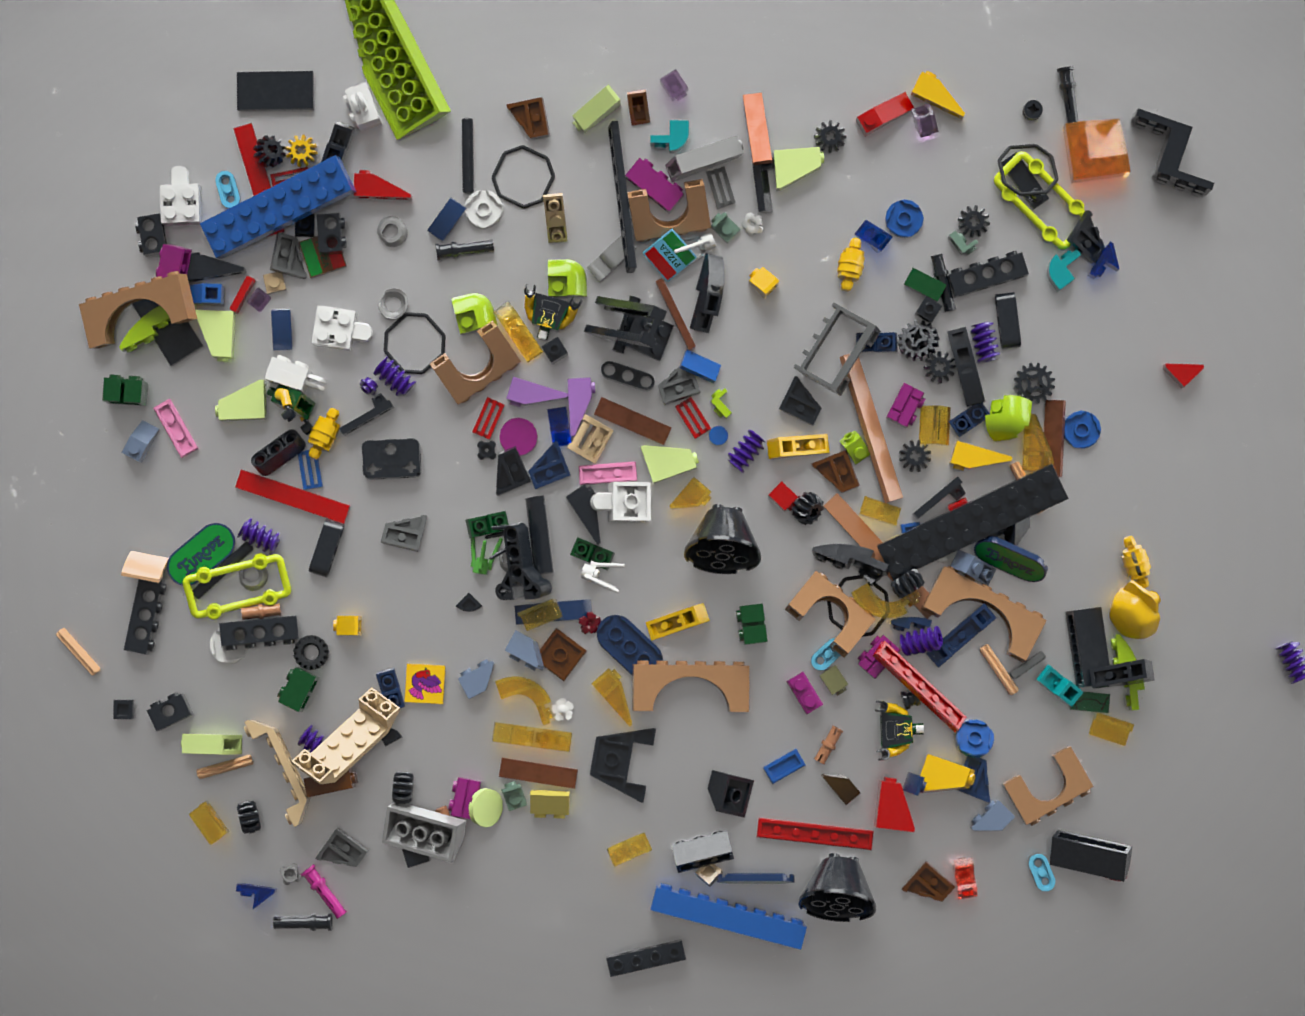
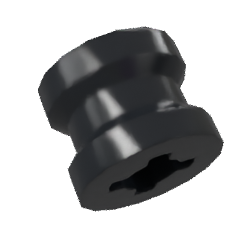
M1037 100L1028 101L1022 110L1024 118L1029 121L1037 120L1043 112V106Z
M911 691L900 692L906 710L910 709L911 706L921 705L920 700Z

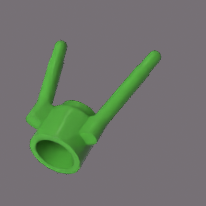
M471 538L472 572L487 575L488 570H492L494 559L488 562V559L484 558L487 542L486 540L483 541L480 557L476 559L475 538ZM499 538L492 555L498 552L503 538Z

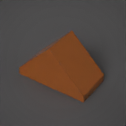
M646 89L627 92L631 125L650 123Z

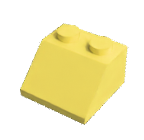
M530 791V814H534V817L546 818V814H554L553 818L565 819V815H569L570 791Z

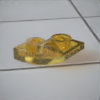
M641 833L608 848L607 852L614 867L650 852L652 848L645 833Z

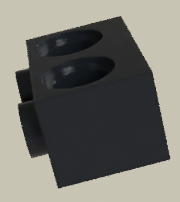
M161 214L137 217L138 222L135 223V228L141 238V241L138 242L140 253H143L146 257L159 255L163 244H167L165 228L161 223ZM147 222L154 223V228L150 231L145 230ZM156 240L157 247L150 250L148 248L149 242Z
M340 213L317 214L320 255L343 254V248H347L346 237H342V229H345V219L341 218ZM329 220L336 221V226L333 229L326 227ZM331 239L338 241L337 246L334 248L328 247V241Z

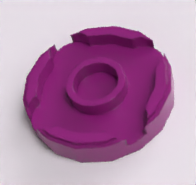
M513 418L503 425L499 438L504 450L516 446L520 456L533 450L537 444L538 435L536 428L530 421L523 418Z

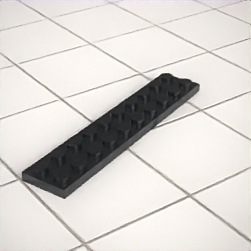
M1051 463L878 544L877 548L884 562L889 564V573L892 579L895 580L912 569H919L1069 498Z

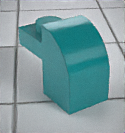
M670 120V135H650V146H654L655 149H665L666 146H669V153L680 151L688 141L689 120Z
M1077 249L1073 252L1068 250L1061 256L1062 260L1056 254L1048 264L1047 276L1057 292L1075 279L1067 266L1081 256Z
M1047 665L1036 679L1048 691L1071 707L1083 693L1080 688L1063 677L1050 665Z

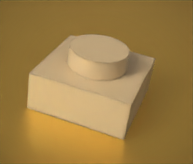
M274 272L263 275L267 294L286 290L282 273Z
M715 864L701 867L695 872V875L709 887L717 880L718 874H723L722 870Z

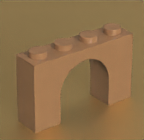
M703 179L684 182L687 206L684 213L673 221H662L653 216L650 211L646 189L627 192L635 240L647 242L652 238H661L672 228L678 235H686L691 231L703 232L711 228Z
M493 320L477 331L490 352L489 362L481 372L473 375L459 372L446 353L430 363L457 404L468 401L474 393L484 390L487 384L497 381L503 373L513 370L521 362Z
M815 571L785 610L800 621L817 602L829 601L836 604L844 615V626L830 644V647L845 658L876 619L869 610L861 608L854 598L845 595L838 585H833L828 581L826 575Z
M1067 746L1052 755L1064 778L1063 789L1056 798L1049 801L1036 799L1030 793L1021 775H1017L1002 784L1025 825L1030 824L1033 826L1041 821L1040 817L1045 814L1050 816L1058 811L1057 807L1061 805L1066 807L1074 802L1073 798L1078 795L1081 797L1086 796L1091 792L1090 789L1094 787L1071 746Z

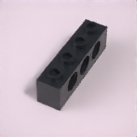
M1012 251L1001 259L998 256L987 259L988 263L985 264L976 262L970 264V268L962 270V267L951 270L948 279L954 298L1028 276L1029 272L1023 253L1017 254V251ZM1001 264H1009L1011 271L1008 273L1003 272ZM984 269L992 271L993 275L991 278L983 276ZM967 274L972 275L974 283H966L964 276Z
M164 579L159 583L138 580L124 650L149 655V652L153 651L155 640H152L153 633H157L159 625L156 619L157 615L161 614L163 603L160 602L161 596L165 595L167 584H164ZM149 591H153L155 594V598L151 602L146 600V593ZM144 610H149L151 613V617L147 621L142 618ZM143 628L146 630L147 635L141 640L138 637V631Z
M296 616L219 623L221 648L225 647L226 651L237 650V646L245 645V649L256 648V644L263 643L264 647L276 646V642H283V645L295 644V640L299 639ZM275 627H282L284 634L280 637L273 634ZM260 628L265 632L263 638L258 639L254 636L253 632ZM238 630L243 631L246 635L241 641L236 640L234 637L235 632Z
M682 939L606 956L610 977L683 961L686 960Z

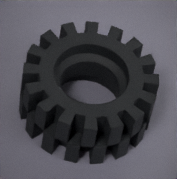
M307 635L296 642L293 656L300 667L307 670L319 669L328 660V645L318 636ZM309 645L316 646L319 651L317 658L314 660H308L304 656V649Z

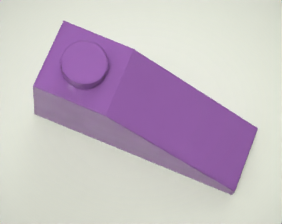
M513 377L506 399L510 401V405L520 407L521 405L527 406L568 399V393Z
M590 377L567 379L571 438L576 436L592 399V393H595V382H591Z

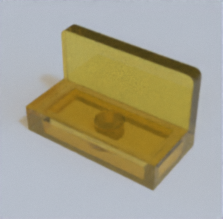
M940 405L922 406L919 431L921 444L949 445L951 407Z
M865 496L859 515L895 527L901 508Z
M550 599L517 613L518 617L522 618L526 631L563 617L556 599Z
M1095 712L1089 734L1125 746L1134 724Z
M208 801L203 802L198 808L189 813V816L210 845L230 832Z

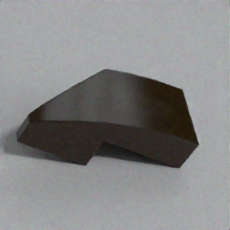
M821 775L845 805L860 794V791L848 777H844V775Z

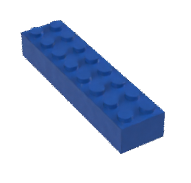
M335 155L201 222L200 225L215 257L223 259L355 193L356 190L341 158Z
M661 883L660 886L656 885L650 908L651 911L800 950L802 948L807 926L803 924L804 921L792 917L791 920H787L782 914L773 912V915H768L766 910L754 908L753 911L747 909V905L735 903V906L728 904V900L717 898L714 901L709 899V895L698 893V896H695L687 889L680 888L679 891H676L668 884Z

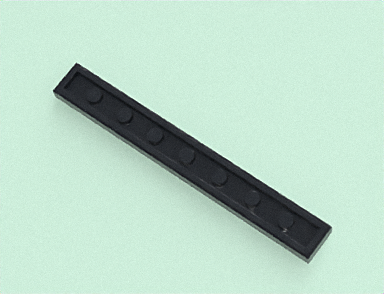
M611 121L608 126L625 268L627 273H634L637 264L618 121Z

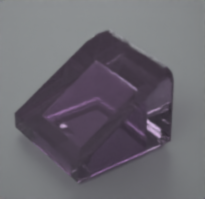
M258 287L247 303L261 312L271 300V297Z

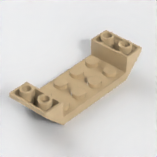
M371 687L358 699L359 709L313 752L310 753L304 749L291 763L319 784L335 783L388 734L400 711V707Z
M255 720L245 721L246 726H244V730L248 737L257 739L268 734V737H266L267 743L270 748L274 747L277 753L274 755L278 765L283 766L285 772L282 774L286 782L291 783L293 787L291 793L295 801L299 800L300 802L286 809L287 814H285L289 825L293 824L296 827L302 824L311 798H307L305 785L296 766L291 763L293 759L279 730Z

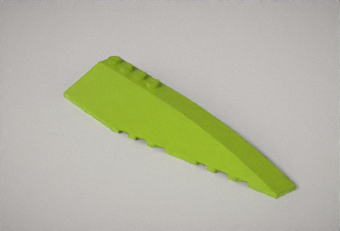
M345 0L349 19L354 27V39H357L359 47L357 49L358 54L363 62V74L396 139L400 140L451 112L394 0Z

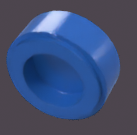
M715 426L709 432V440L714 445H723L728 439V432L722 426Z

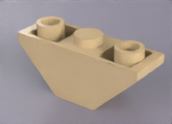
M563 194L543 195L548 243L567 241Z

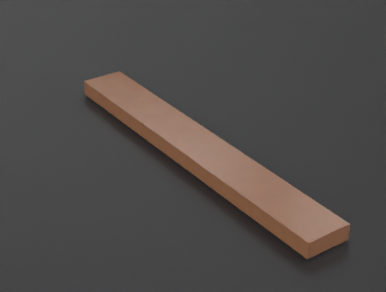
M850 354L840 357L842 367ZM858 357L847 375L851 380L848 386L885 503L903 498Z
M837 493L823 507L860 547L874 550V559L884 562L877 548V545L882 543V541ZM888 573L887 577H888L891 581H894V580L892 579L890 573ZM922 586L906 597L928 619L931 614L921 608L929 592Z

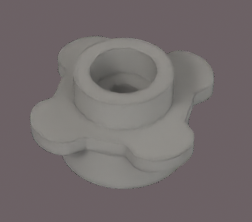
M293 863L289 867L283 866L280 868L285 885L301 880L297 864Z

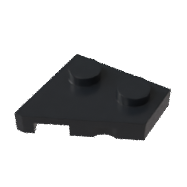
M1085 210L1067 238V241L1088 261L1096 263L1105 246L1099 236L1098 227L1094 226L1091 216H1093L1092 212Z
M797 376L794 377L779 407L780 410L812 426L822 409Z
M516 446L498 453L497 496L531 482Z

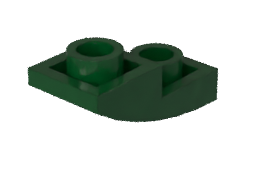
M912 268L904 283L905 286L928 296L938 302L947 286L943 282L915 268Z
M506 511L465 520L469 539L504 531V529L492 530V526L509 525Z
M577 537L570 555L588 563H591V561L611 563L615 553ZM600 567V568L605 569V570H607V571H608V569H609V567Z

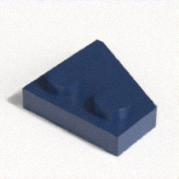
M554 441L528 470L535 489L571 476L558 441Z
M967 756L963 766L975 770V780L969 786V789H959L958 791L989 803L987 760Z

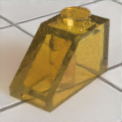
M693 477L669 507L671 509L700 507L701 504L705 506L712 498L709 496L711 491Z

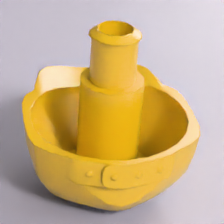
M1130 581L1115 595L1110 607L1109 618L1121 635L1133 639L1148 638L1156 633L1159 626L1160 615L1158 607L1161 598L1157 592H1148L1135 581Z

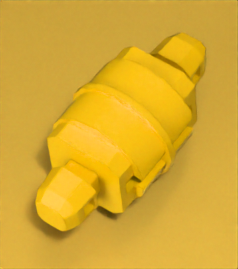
M858 238L850 240L849 248L843 249L838 261L837 277L843 279L841 281L842 291L849 292L853 287V282L859 280L864 269L865 252L859 250L861 249V240Z
M330 408L326 418L319 416L311 428L312 431L307 442L313 446L310 448L309 457L317 460L322 454V450L329 452L341 426L335 422L339 416L338 410Z
M1133 536L1125 537L1124 545L1127 549L1123 550V556L1121 557L1124 564L1123 567L1127 575L1131 577V580L1137 579V583L1142 588H1147L1149 581L1148 577L1145 576L1150 574L1149 569H1151L1146 550L1142 549L1141 545H1136ZM1132 552H1135L1136 559L1133 558ZM1139 565V568H1140V571H1141V572H1138L1136 566Z

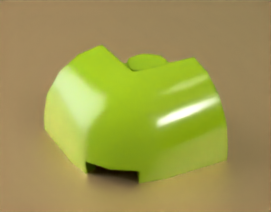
M549 259L548 296L587 297V277L582 265L575 260Z
M471 293L451 298L460 335L477 331L492 320L498 326L494 308L490 300L484 295Z
M1004 395L1003 399L992 400L990 415H985V424L989 436L995 442L1017 438L1024 427L1029 425L1032 401L1014 395Z

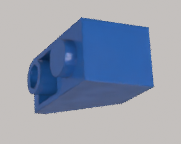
M201 283L189 285L194 305L224 306V286L222 284Z

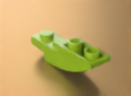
M158 306L144 315L126 334L119 346L120 350L130 353L138 348L137 345L143 342L148 344L154 341V337L158 335L155 328H164L171 321L167 312L161 306Z
M1120 634L1113 635L1114 639H1111V649L1115 650L1116 658H1113V665L1137 660ZM1144 683L1123 685L1124 688H1127V695H1125L1126 707H1129V710H1140L1137 690H1145Z

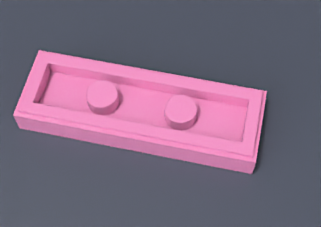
M171 399L153 408L181 458L199 449Z
M636 462L578 466L580 485L637 481Z

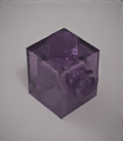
M676 69L660 79L661 85L672 101L675 99L679 101L687 96L688 87Z
M930 104L911 109L915 128L920 138L939 132L935 114Z

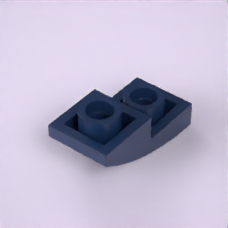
M451 197L427 231L443 242L466 208Z
M272 309L273 351L292 350L290 309Z
M856 333V344L863 333ZM880 333L872 347L866 345L862 352H897V333Z
M980 403L972 405L950 420L949 423L957 435L961 437L985 421V415H990L985 405Z
M903 617L891 620L890 624L894 625L893 629L904 632L905 629H910L911 623H914L915 628L925 630V627L929 628L931 626L932 620L920 617Z
M395 668L377 672L376 677L381 694L398 707H405Z
M908 772L903 785V791L917 796L919 793H923L927 783L924 782L925 777Z

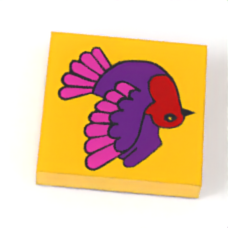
M407 664L405 702L443 704L446 666Z

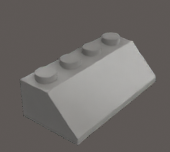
M394 802L387 806L382 843L452 863L464 839L466 820L406 803L398 804Z

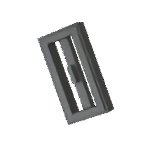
M725 166L706 171L717 209L735 204ZM720 172H722L723 178L727 187L730 201H727L722 182L719 176ZM715 174L723 203L719 202L711 176Z
M1040 651L1011 671L1009 674L1012 679H1017L1044 660L1045 654Z

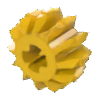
M295 135L296 141L289 140L288 143L291 147H285V150L290 152L286 154V157L292 158L290 161L292 165L297 162V166L301 167L302 162H304L307 167L309 166L307 160L315 161L311 155H318V152L313 150L317 148L316 143L311 144L313 141L311 137L306 140V136L302 135L301 140H299L298 136ZM305 147V153H300L298 155V149H303Z

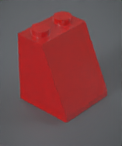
M884 777V780H879L874 826L876 828L915 832L901 783L897 782L896 778Z

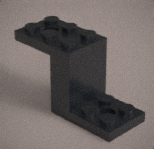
M1138 108L1131 119V122L1135 123L1134 126L1142 129L1148 127L1153 129L1152 132L1159 135L1166 134L1152 177L1162 184H1167V182L1174 184L1176 189L1185 190L1186 188L1191 190L1192 194L1203 197V195L1211 192L1214 182L1178 170L1193 127Z

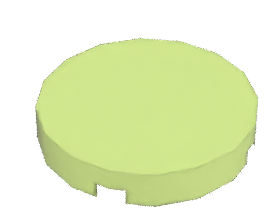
M488 788L480 789L474 793L472 803L470 802L469 816L472 822L478 826L490 827L499 820L503 810V801L500 794L495 790Z

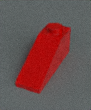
M906 92L857 116L856 122L866 137L915 108Z
M359 170V173H354V188L356 192L353 193L355 199L412 200L410 193L375 174H370L371 171Z

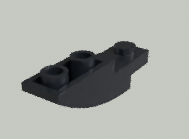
M705 254L696 290L700 292L690 329L709 333L713 316L719 315L724 287L723 257Z
M966 327L947 331L966 406L985 402Z
M827 544L816 546L812 549L816 560L824 563L826 561L831 562L838 569H849L851 563H853L859 569H864V567L870 569L871 573L877 576H887L890 570L889 564L874 559V550L849 544Z

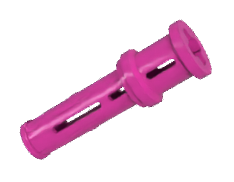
M313 864L300 875L305 877L311 885V890H316L333 912L336 919H338L347 911L327 887L325 878L319 875L315 869L316 866Z

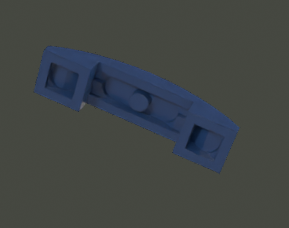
M591 599L514 606L516 625L579 620L583 616L587 617V612L592 611Z
M984 603L943 638L940 650H933L926 654L939 668L997 617Z

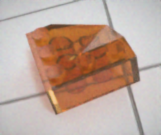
M1120 119L1065 123L1063 133L1071 183L1127 176L1131 172Z

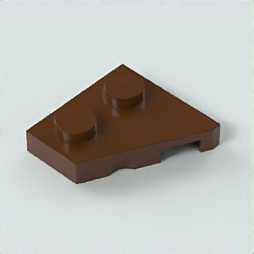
M542 97L507 104L508 110L511 111L531 139L550 135L544 99Z
M846 450L811 463L841 493L860 486Z
M926 861L902 887V890L943 902L955 886Z

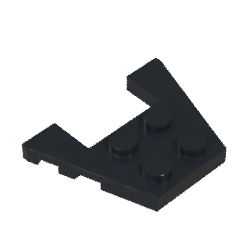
M656 728L596 737L590 775L643 803L646 785L627 782L633 743L653 746Z

